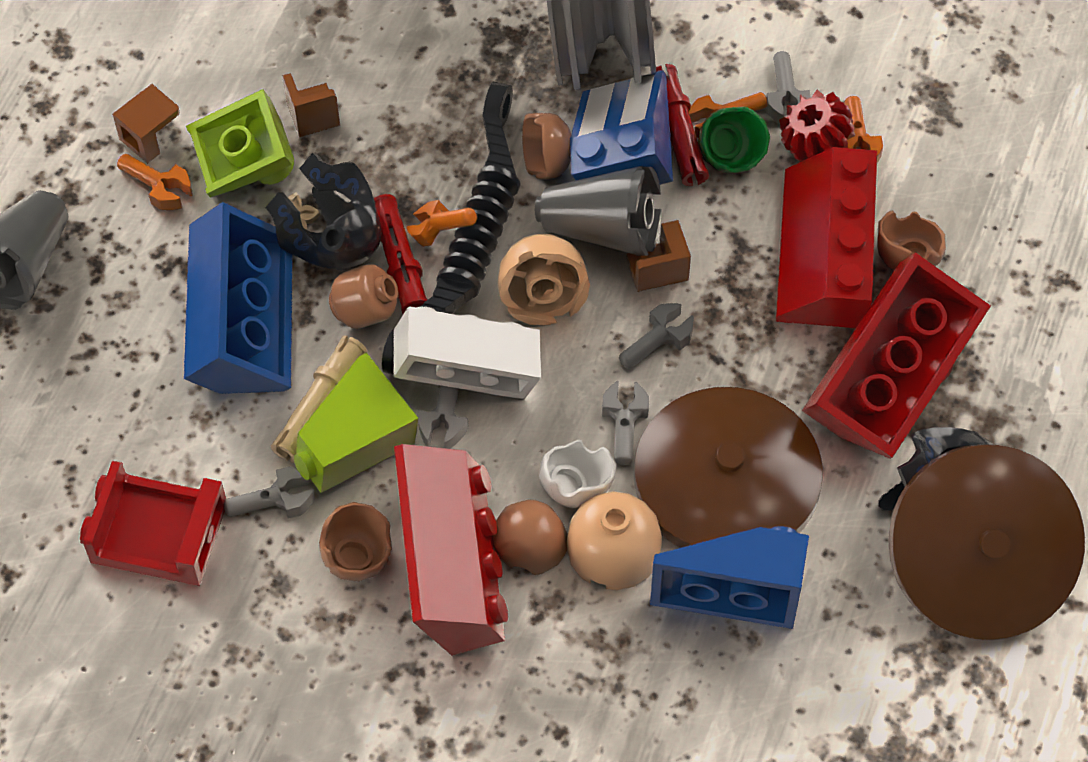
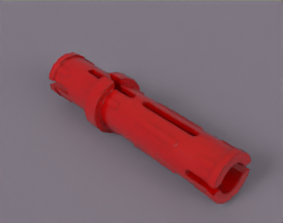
M665 64L668 74L666 79L670 140L680 170L681 181L683 185L691 187L693 186L691 176L695 175L697 185H700L709 178V173L705 167L689 115L691 103L689 97L682 92L676 66ZM661 65L656 67V72L662 71Z
M383 194L374 198L382 232L380 242L389 266L386 273L397 284L401 311L404 314L408 307H420L428 300L420 279L423 276V270L419 261L414 259L397 207L396 197L391 194ZM391 228L393 229L398 245H394L389 230ZM401 265H404L407 277L409 280L408 283L405 282Z

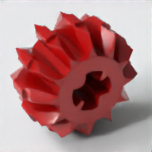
M817 89L812 97L808 99L800 94V102L797 105H786L787 116L779 119L782 131L780 134L782 137L781 141L786 150H789L799 162L832 147L848 148L847 140L855 136L852 124L854 122L852 119L853 115L848 105L841 102L834 92L824 96Z

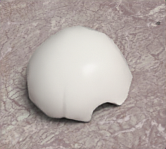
M576 440L566 446H555L543 456L539 472L540 484L545 492L557 503L565 507L579 508L581 504L594 496L608 492L615 477L616 463L609 450L605 447L591 451L583 445L582 440Z

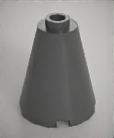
M639 166L546 187L542 196H538L535 201L536 221L541 222L543 229L547 232L637 256L649 255L648 252H653L656 248L661 226L662 209H654L653 194L661 195L657 173L653 167Z
M35 191L0 213L1 309H19L33 297L66 226L69 215L65 203L58 195L52 192Z

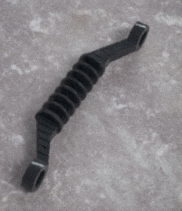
M493 81L485 98L482 116L489 155L484 167L478 173V182L472 188V197L466 203V208L475 210L477 214L476 223L472 226L456 228L454 235L456 239L451 241L449 245L450 253L445 256L443 261L444 268L437 275V285L433 296L420 307H430L437 312L452 314L455 310L462 307L465 302L467 303L479 294L481 288L480 281L485 278L487 272L485 267L491 263V253L496 250L497 238L502 235L503 224L507 222L509 216L508 210L512 208L514 196L520 188V181L516 176L502 128L508 119L513 97L511 85ZM394 329L391 330L387 337L381 362L382 371L394 375Z

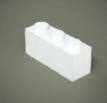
M408 307L394 328V378L525 399L541 378L540 330L522 327V325L514 322L499 323L482 320L474 315L459 316L437 312L430 307Z

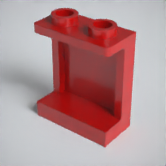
M112 461L107 475H101L97 482L95 490V501L97 503L92 517L86 516L80 531V543L84 545L90 563L200 586L225 512L224 501L226 496L222 481L203 478L200 489L129 475L125 472L122 462Z

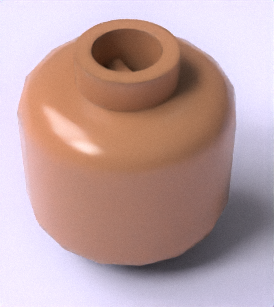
M374 264L363 265L340 274L334 280L329 295L330 309L333 315L345 325L353 329L365 328L385 321L394 314L397 304L398 287L395 280L382 268Z

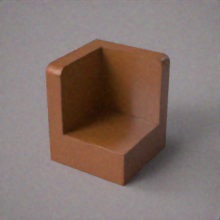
M291 73L282 75L287 106L299 137L340 126L337 97L334 90L328 88L327 83L298 91Z
M150 84L112 115L119 140L148 164L160 154L156 133L179 116L180 110L176 103L156 86Z
M679 220L661 223L660 243L656 244L653 252H648L649 255L637 256L630 253L626 255L637 292L689 280L691 254Z

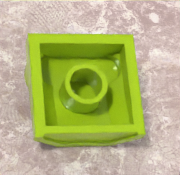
M264 89L186 125L187 131L192 137L207 186L205 190L210 198L255 181L268 185L279 183L293 169L294 157L282 121Z

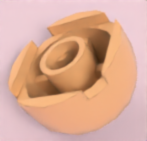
M550 234L528 236L512 245L500 263L498 275L499 295L501 301L508 307L509 314L514 319L529 325H551L557 323L553 317L563 316L567 312H569L571 317L586 302L590 288L588 273L581 254L568 241Z
M614 491L596 495L581 504L571 519L567 536L569 560L578 575L590 584L592 580L598 584L606 585V589L610 590L634 587L647 579L653 571L654 556L661 552L662 535L658 520L650 507L644 501L631 494Z

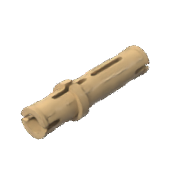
M342 336L325 365H321L316 369L313 374L315 380L288 419L281 433L271 444L272 451L280 458L295 463L294 455L296 454L298 432L356 359L367 353L366 347L353 337Z

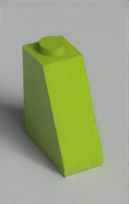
M367 353L356 359L298 432L296 454L294 455L296 468L305 480L311 479L321 493L395 455L394 446L415 444L419 418Z

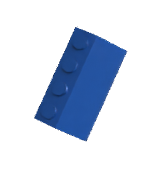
M222 202L189 224L184 379L219 394L285 392L291 388L292 254L280 248L275 226Z

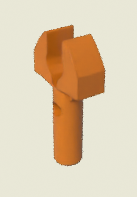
M759 92L720 105L714 103L710 95H706L696 99L689 110V115L693 123L702 118H708L713 112L723 108L748 107L756 112L767 107V98L764 93ZM703 123L695 125L697 138H699L700 127Z
M849 96L845 99L844 104L848 105L853 115L852 119L854 122L852 124L855 136L847 140L848 148L856 149L859 146L861 149L877 150L878 163L883 151L882 136H870L866 133L861 99L857 96Z
M123 154L118 159L117 167L120 170L152 187V191L148 194L150 202L160 210H177L182 208L180 197L166 191L165 188H179L189 196H193L187 171L176 164L168 172L160 173L129 154Z
M439 200L430 201L413 214L421 224L410 225L406 229L422 247L431 246L438 233L442 230L474 225L477 220V214L472 208L449 211Z

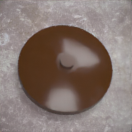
M713 387L681 396L664 407L651 420L643 432L637 447L634 481L637 498L644 501L655 513L661 535L672 544L682 548L758 527L771 529L783 526L801 533L816 510L823 481V467L820 451L814 436L802 419L786 405L768 395L750 389Z
M978 444L965 446L946 452L931 460L905 486L895 505L889 528V555L892 569L898 585L911 605L926 619L940 628L956 635L979 640H998L1018 636L1034 629L1049 619L1064 604L1074 589L1081 572L1085 553V532L1081 512L1071 490L1063 479L1051 467L1035 456L1022 450L1000 445Z

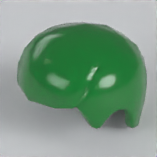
M748 107L723 108L713 112L710 117L706 118L700 127L698 145L704 160L716 170L726 173H739L756 167L768 153L770 134L765 120Z

